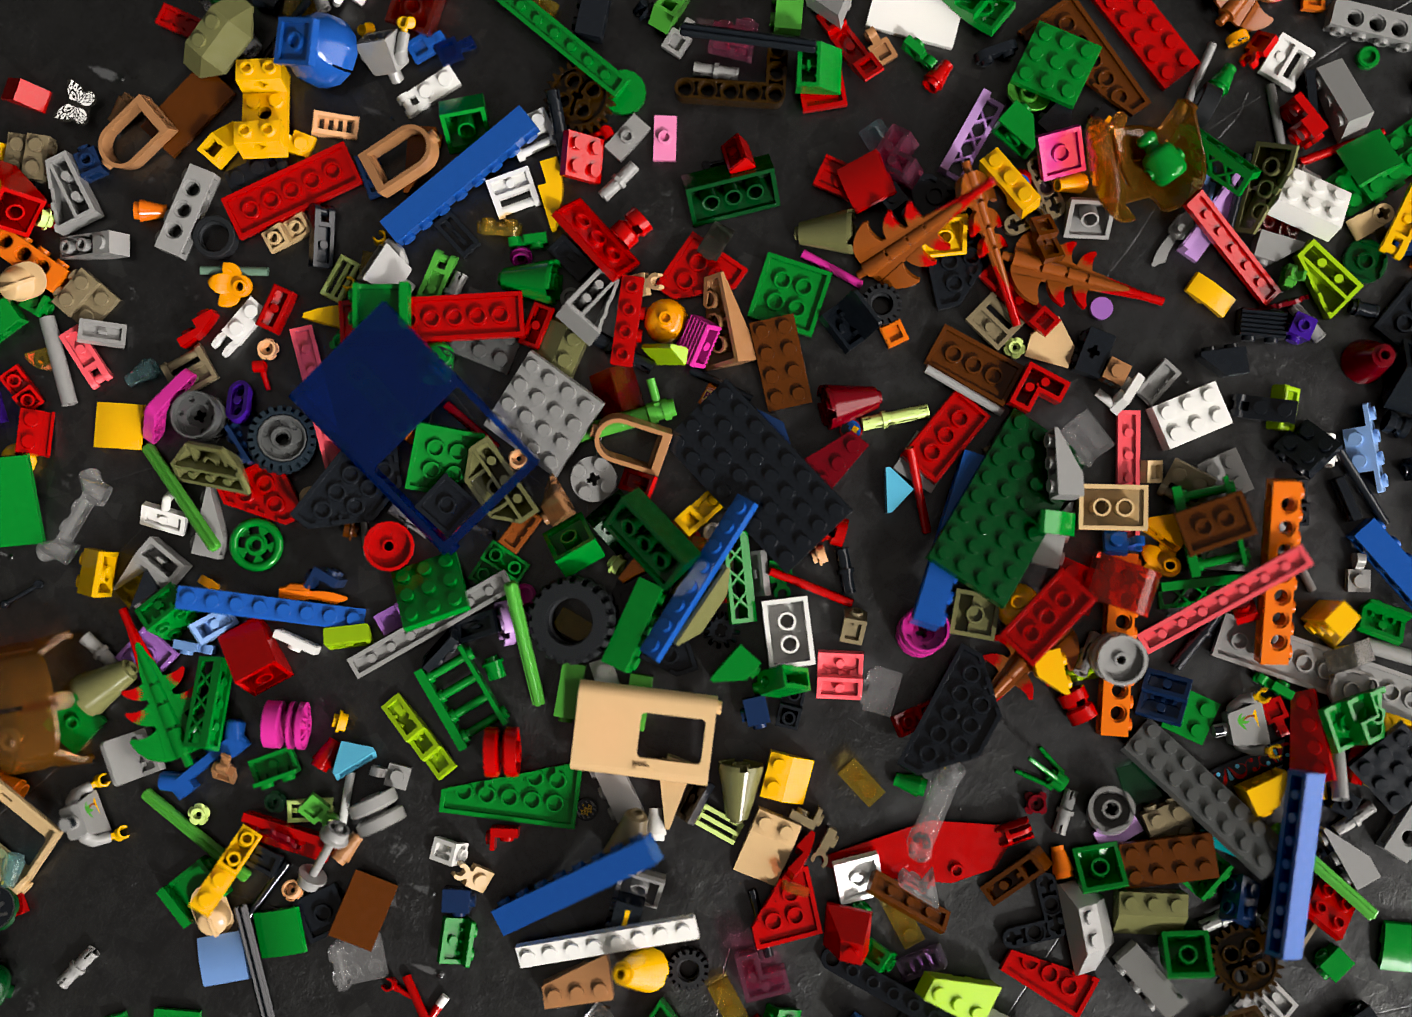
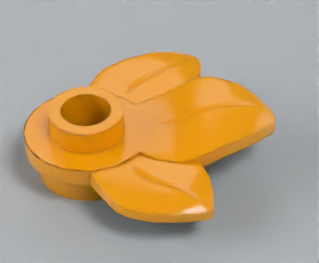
M223 262V273L211 276L208 279V285L214 292L220 294L218 299L219 306L232 307L237 305L242 297L250 295L253 284L249 277L242 275L239 266L231 262ZM239 282L243 284L242 290L238 289Z
M1161 543L1158 546L1151 544L1142 546V552L1140 553L1146 564L1141 567V571L1138 572L1139 575L1149 580H1158L1163 576L1173 578L1180 573L1181 562L1176 557L1175 552ZM1166 563H1172L1174 568L1168 569Z

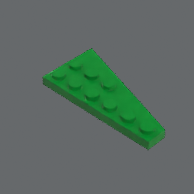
M570 763L522 772L519 774V777L501 776L442 788L439 812L575 830L583 771L570 769Z

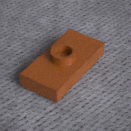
M536 513L522 524L511 522L498 542L517 555L543 518Z

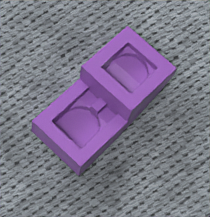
M398 603L373 616L383 637L403 627Z

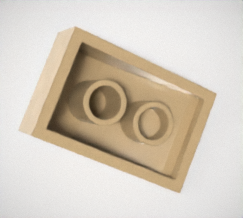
M1084 484V496L1074 500V508L1076 509L1075 530L1148 531L1149 485Z
M758 805L733 870L775 886L795 845L802 825L784 815Z

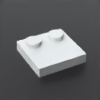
M876 850L832 861L841 905L873 897L866 893L865 890L871 872L876 869L881 872Z

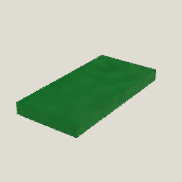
M30 453L0 456V547L45 543L46 537Z

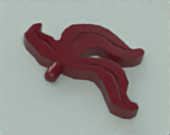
M1309 295L1285 299L1269 304L1267 307L1260 306L1259 309H1279L1309 299Z
M255 827L254 831L273 838L279 844L295 850H301L302 846L297 845L296 841L291 837L274 829L270 831Z

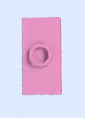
M654 115L653 162H676L677 116Z

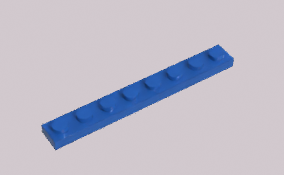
M740 494L736 495L703 547L702 554L692 565L639 649L640 651L660 663L758 508L756 503Z
M178 585L175 609L321 627L363 624L366 614L365 608Z

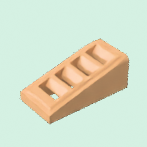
M314 110L311 136L357 140L360 117ZM320 120H324V129L319 128ZM329 120L334 121L333 130H328ZM338 121H343L342 132L337 131ZM348 122H352L351 133H347Z

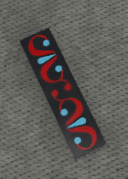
M1290 736L1282 737L1267 745L1268 747L1274 744L1282 746V748H1273L1275 755H1282L1278 759H1273L1269 755L1250 756L1243 754L1208 771L1227 788L1289 762Z

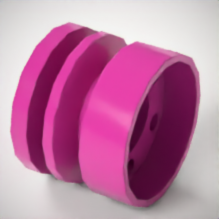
M912 608L900 619L896 626L895 637L897 644L904 653L911 657L923 658L930 656L941 648L949 637L950 625L948 619H946L944 627L940 626L934 632L909 623L913 611ZM922 630H923V632H924V635H923V636H921V635L917 636V635H916V632H917V631H922Z
M267 700L261 718V743L263 747L281 749L285 741L287 749H294L296 746L298 750H305L312 728L309 702L298 704V702L292 701L287 711L285 701Z

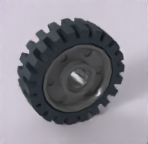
M280 405L276 408L269 407L266 411L263 410L253 419L247 433V447L252 460L261 469H265L271 474L273 472L277 475L285 473L288 475L294 471H299L311 460L316 448L317 438L313 423L300 410H294L290 406L282 407ZM278 436H284L288 439V442L280 445L275 439Z

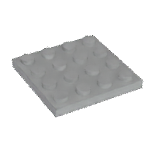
M530 350L483 425L515 449H520L523 455L550 475L554 474L555 477H558L605 405V402L537 352Z

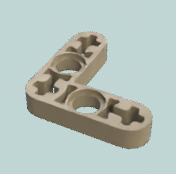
M1033 156L1027 162L1025 170L1031 174V185L1041 196L1040 205L1034 211L1039 215L1051 214L1053 220H1055L1064 213L1066 208L1061 193L1056 192L1053 188L1054 179L1045 181L1051 185V191L1049 193L1041 192L1039 186L1043 181L1040 179L1036 181L1035 178L1039 174L1037 170L1031 169L1034 164L1033 162L1038 165L1037 156ZM1055 194V197L1052 198L1053 204L1060 207L1057 213L1049 210L1052 206L1050 199L1047 202L1044 200ZM1016 213L1007 217L1003 222V232L1007 236L1015 237L1030 231L1028 215L1023 218L1024 223L1019 225L1016 231L1008 228L1011 220L1013 223L1021 221Z

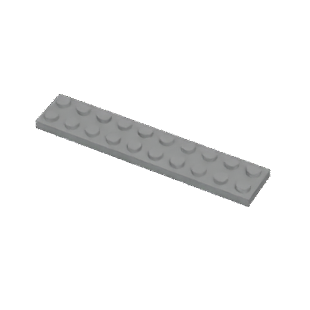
M1224 613L1222 615L1223 619L1220 621L1209 654L1210 656L1307 689H1316V692L1327 695L1329 679L1335 672L1344 668H1356L1367 674L1370 680L1373 681L1375 688L1385 686L1386 693L1382 694V708L1385 709V712L1412 721L1411 675L1294 635L1290 637L1292 656L1289 658L1288 665L1260 664L1253 659L1256 622L1251 621L1237 626L1232 614ZM1278 635L1271 639V644L1278 641Z

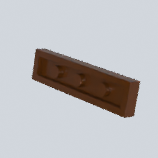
M877 869L871 872L865 890L866 893L939 934L945 933L951 914L950 911Z

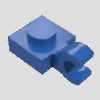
M441 30L428 38L423 32L409 40L408 51L415 63L419 65L436 55L434 47H439L448 41Z
M1105 530L1102 534L1103 555L1127 556L1128 550L1142 552V546H1145V536L1137 535L1127 538V532Z

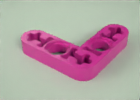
M187 368L183 369L148 404L144 412V439L152 444H156L161 439L166 428L167 411L171 408L176 398L187 392L197 378L195 373Z

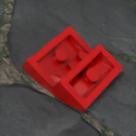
M877 149L836 170L856 214L897 193L891 175L886 170L880 152Z

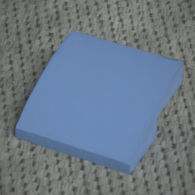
M239 931L219 934L217 937L213 935L197 938L199 966L204 987L250 979Z

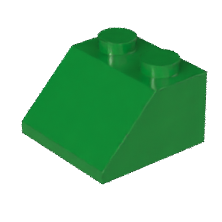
M483 93L438 102L439 117L449 154L465 151L491 129Z
M1016 99L998 119L991 132L1024 161L1036 147L1034 115L1026 103H1020Z
M582 512L542 534L556 564L565 577L577 573L606 556Z
M739 643L710 675V680L712 682L743 681L749 677L753 679L761 670L759 666L761 661Z
M1208 930L1164 931L1160 933L1157 938L1159 956L1167 979L1215 978Z

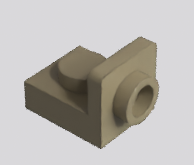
M857 607L844 609V619L839 636L840 642L862 645L867 626L866 611Z
M799 806L797 809L791 807L787 814L788 818L811 830H814L815 826L819 827L825 815L822 814L823 809L820 806H817L812 817L809 816V811Z

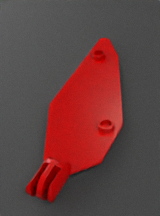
M1028 816L1001 825L927 820L827 854L828 864L826 866L833 869L832 861L876 850L881 872L892 879L954 883L995 869L1009 846L1035 838V836L1031 832L1032 827L1028 823Z

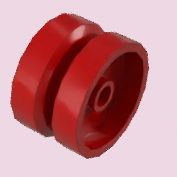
M385 521L376 524L368 531L364 538L363 549L366 559L372 566L379 570L390 572L399 570L408 564L413 556L414 541L412 534L405 526L398 522ZM386 542L393 543L394 547L392 550L388 551L385 549L384 545Z
M485 727L483 738L485 777H499L502 765L506 777H519L522 759L519 727H506L503 732V739L498 727Z

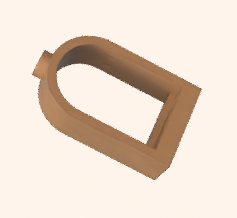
M138 94L102 130L98 140V149L102 157L101 162L110 170L113 167L126 170L138 169L148 162L179 130L150 96ZM142 111L159 132L132 159L126 163H121L114 154V140Z
M407 124L399 127L358 154V157L377 192L389 198L435 166L439 158L438 142L440 138L433 129L427 132L418 125ZM414 135H423L426 140V152L423 158L389 181L378 158Z
M611 413L604 416L597 424H592L589 436L594 437L596 450L605 460L659 476L673 433L671 428L623 413ZM613 423H622L657 434L648 463L607 450L599 439L603 429Z

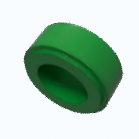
M1364 46L1355 54V63L1362 70L1373 68L1380 60L1379 51L1373 46Z

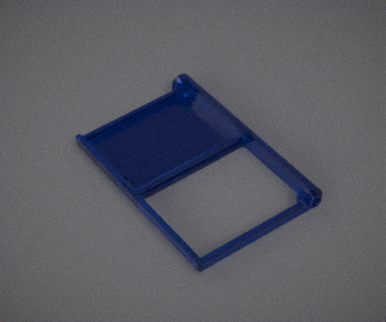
M382 301L289 395V398L444 556L447 553L451 556L461 547L458 542L541 462L386 301ZM458 387L528 458V461L447 539L433 523L415 508V505L377 466Z

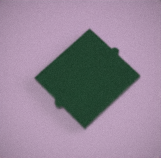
M1134 762L1116 768L1122 790L1130 794L1135 805L1148 804L1151 800L1164 797L1162 788Z

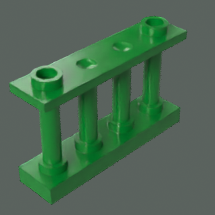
M1223 476V484L1192 491L1182 490L1181 485L1172 487L1171 493L1176 512L1185 510V504L1189 503V500L1236 492L1234 481L1229 480L1228 476ZM1243 539L1236 541L1238 552L1202 559V557L1197 558V555L1189 557L1183 541L1191 578L1201 576V571H1204V568L1241 561L1242 567H1248V562L1252 561L1250 550L1248 547L1244 548Z
M465 644L457 647L460 651L459 655L433 669L430 673L422 668L414 672L459 752L470 746V737L499 720L505 726L509 723L508 718L510 717L504 705L500 706L474 662L473 659L476 656L470 646L466 647ZM463 662L467 663L472 672L471 674L444 690H438L434 683L437 677ZM478 682L483 691L482 694L455 710L453 708L449 709L446 704L448 697L470 684ZM489 701L495 713L468 729L460 728L457 722L459 717Z

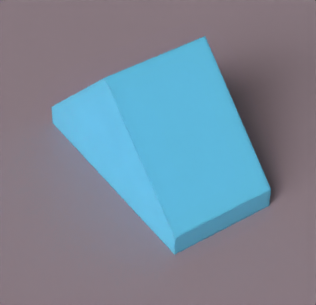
M891 467L883 468L885 513H892L914 489Z
M341 741L332 772L337 781L375 759L377 754L373 747Z

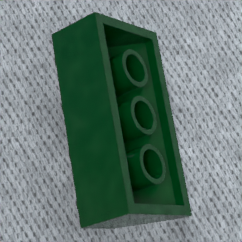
M769 154L753 157L756 164L755 168L734 174L729 173L727 164L681 175L693 227L781 206L775 170Z
M640 488L623 496L603 524L607 531L664 591L688 571L702 554Z

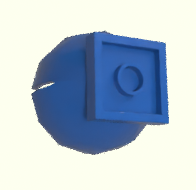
M314 12L303 17H278L273 63L290 66L297 78L318 88L327 89L341 85L351 72L333 65L353 71L358 55L356 35L349 24L341 18L322 12Z

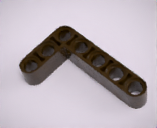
M768 47L765 82L683 77L675 83V97L684 104L778 109L783 105L785 98L788 50L781 49L784 53L776 56L772 53L774 48ZM773 70H778L782 73V76L773 78L770 73ZM683 86L689 87L691 91L690 93L683 95L679 92V89ZM704 88H710L713 90V93L710 96H704L701 91ZM727 89H731L736 94L729 98L724 95V92ZM749 91H755L758 97L750 99L746 94ZM776 92L781 98L774 101L768 95Z

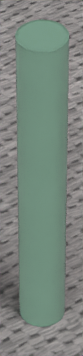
M200 266L199 269L200 275L223 273L222 266ZM239 267L242 275L269 276V267Z

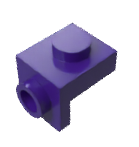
M1300 311L1296 312L1291 324L1287 325L1285 340L1294 345L1310 341L1318 320Z

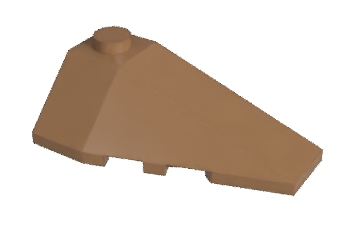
M724 272L704 277L703 305L706 308V319L722 328L714 344L713 351L707 360L708 363L705 364V370L711 371L756 360L751 334Z

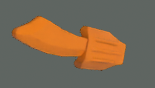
M305 582L289 583L286 586L279 587V598L309 601L311 599L333 605L348 599L347 596L335 592L306 589L303 587Z

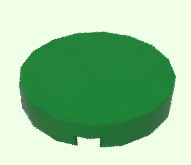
M626 69L618 70L631 81L617 99H611L615 102L616 106L609 107V109L617 115H631L637 112L644 104L646 97L645 84L642 78L635 72Z

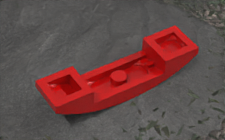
M816 15V20L833 46L842 49L843 60L859 78L867 82L884 71V67L872 52H868L847 25L846 18H844V24L840 29L821 15Z
M990 264L979 275V279L1005 305L992 265ZM1006 271L1019 318L1039 334L1046 337L1061 322V319L1045 305L1042 306L1040 303L1034 305L1021 298L1015 292L1010 282V274Z

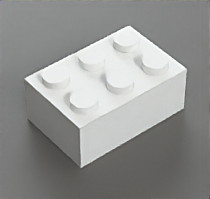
M1294 167L1267 215L1329 242L1342 228L1352 193Z
M1216 381L1146 409V413L1163 451L1233 423Z
M807 596L761 601L769 668L781 664L797 667L815 665Z

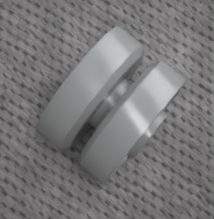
M1111 631L1095 639L1090 647L1089 662L1092 670L1100 678L1113 685L1127 686L1134 684L1142 678L1147 669L1148 656L1146 649L1140 641L1124 633Z
M395 787L381 792L377 791L347 808L351 819L357 820L367 816V819L356 826L360 838L378 832L407 817L403 805L387 808L388 805L397 801L399 797Z

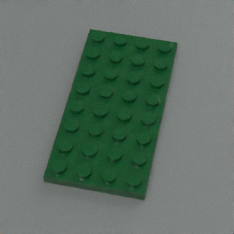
M1015 408L1008 414L925 557L1001 609L1006 607L1046 535L1045 533H1040V528L1038 527L1041 509L1059 511L1065 501L1050 500L1049 493L1046 490L1048 471L1045 468L1047 453L1044 446V436L1048 430ZM1068 445L1082 470L1088 458Z

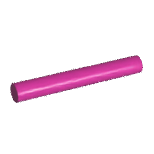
M805 249L801 255V258L823 270L832 272L836 277L859 289L864 282Z

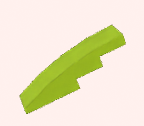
M400 693L394 695L381 706L403 739L412 746L419 758L428 765L438 780H442L458 767L438 738Z

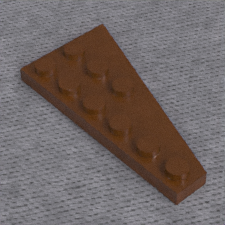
M1079 0L1060 1L1016 33L1029 43L1040 20L1102 46L1101 52L1085 84L1130 117L1151 103Z

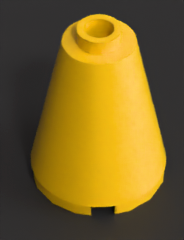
M651 946L635 949L614 966L612 975L618 985L644 993H651L664 986L666 976L669 974V965L664 953Z

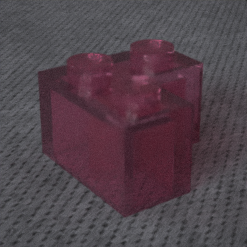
M746 17L742 19L737 18L735 25H732L731 21L724 19L720 21L714 20L713 26L747 31L758 32L759 23H755V20ZM709 40L708 53L752 63L755 50L754 45Z
M892 124L876 149L880 152L885 168L891 175L893 182L895 181L912 190L924 173L917 159L912 157L919 143L911 131Z
M755 947L734 952L746 1003L791 992L784 963L762 968L758 951Z

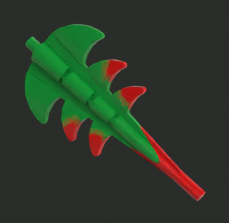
M124 607L118 610L127 630L142 684L134 689L122 691L121 694L130 700L147 701L148 706L143 710L135 713H126L125 717L139 726L155 727V732L151 736L139 740H130V744L138 754L148 760L170 762L181 758L185 768L194 764L190 754L198 750V748L183 747L188 720L186 712L190 709L194 685L184 693H173L172 690L181 682L184 676L185 667L181 666L178 670L163 675L137 631L128 608ZM204 712L196 716L198 720L204 716ZM199 730L193 734L192 743H199L201 735Z

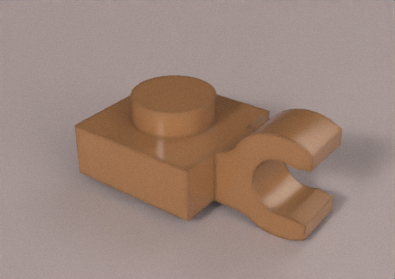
M873 26L865 30L863 35L867 42L871 44L867 50L875 55L882 66L898 57L887 36L880 39Z
M221 753L220 762L214 761L211 773L212 778L234 785L238 775L236 768L230 764L231 755Z

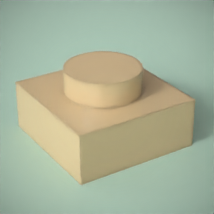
M1141 460L1140 483H1162L1163 460Z

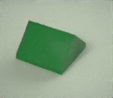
M1117 841L1072 848V860L1075 869L1074 877L1083 894L1129 886Z

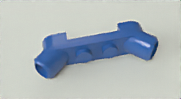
M234 718L225 721L220 752L205 750L207 755L202 759H199V757L193 760L194 764L189 766V769L185 772L164 770L158 776V788L161 791L173 792L179 801L188 796L201 785L196 777L210 767L214 761L220 759L221 753L231 755L232 759L252 744L245 736L246 722L242 719Z

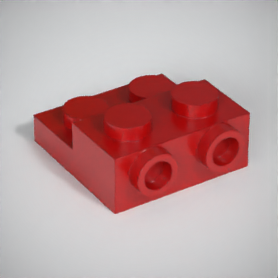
M1301 91L1280 107L1282 118L1292 125L1286 131L1291 144L1300 146L1299 149L1303 147L1307 150L1325 137L1322 132L1328 129L1329 126Z

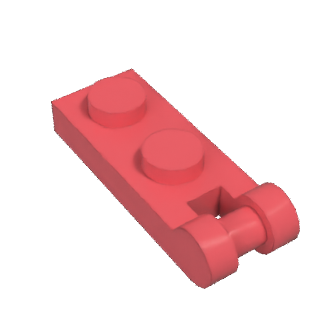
M76 324L58 337L92 389L96 390L105 380L110 381L113 379L114 375L106 366L93 344L77 342L78 324ZM98 368L100 373L94 376L91 371Z

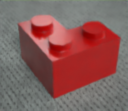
M1030 361L1025 365L1005 405L1017 409L1024 415L1031 411L1037 397L1057 405L1061 403L1071 382Z

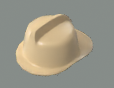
M31 261L12 265L0 274V293L4 298L11 301L23 302L41 295L47 286L46 274L42 267Z
M200 887L193 892V894L191 895L190 902L192 901ZM226 896L221 898L209 918L191 908L199 930L206 935L217 937L219 934L228 932L233 926L234 916Z

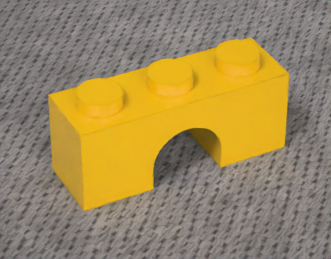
M998 147L979 160L978 171L983 172L987 177L991 176L994 178L995 185L1004 192L1007 204L1021 220L1039 207L1041 196Z

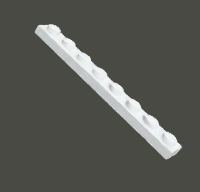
M693 913L517 943L515 950L520 968L699 939V930L695 914Z

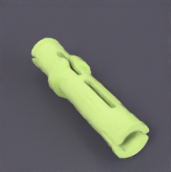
M927 404L889 412L884 410L880 411L879 414L860 417L863 431L881 427L886 429L894 424L930 418V411Z

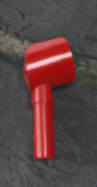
M603 125L598 131L587 135L593 137L602 135L604 140L607 141L615 135V132L609 125Z
M264 360L252 361V371L260 373L265 390H271L266 373L268 369L267 363Z
M389 976L385 978L391 982L392 986L390 988L382 984L381 988L383 991L389 992L394 990L411 999L408 991L398 985L395 977Z

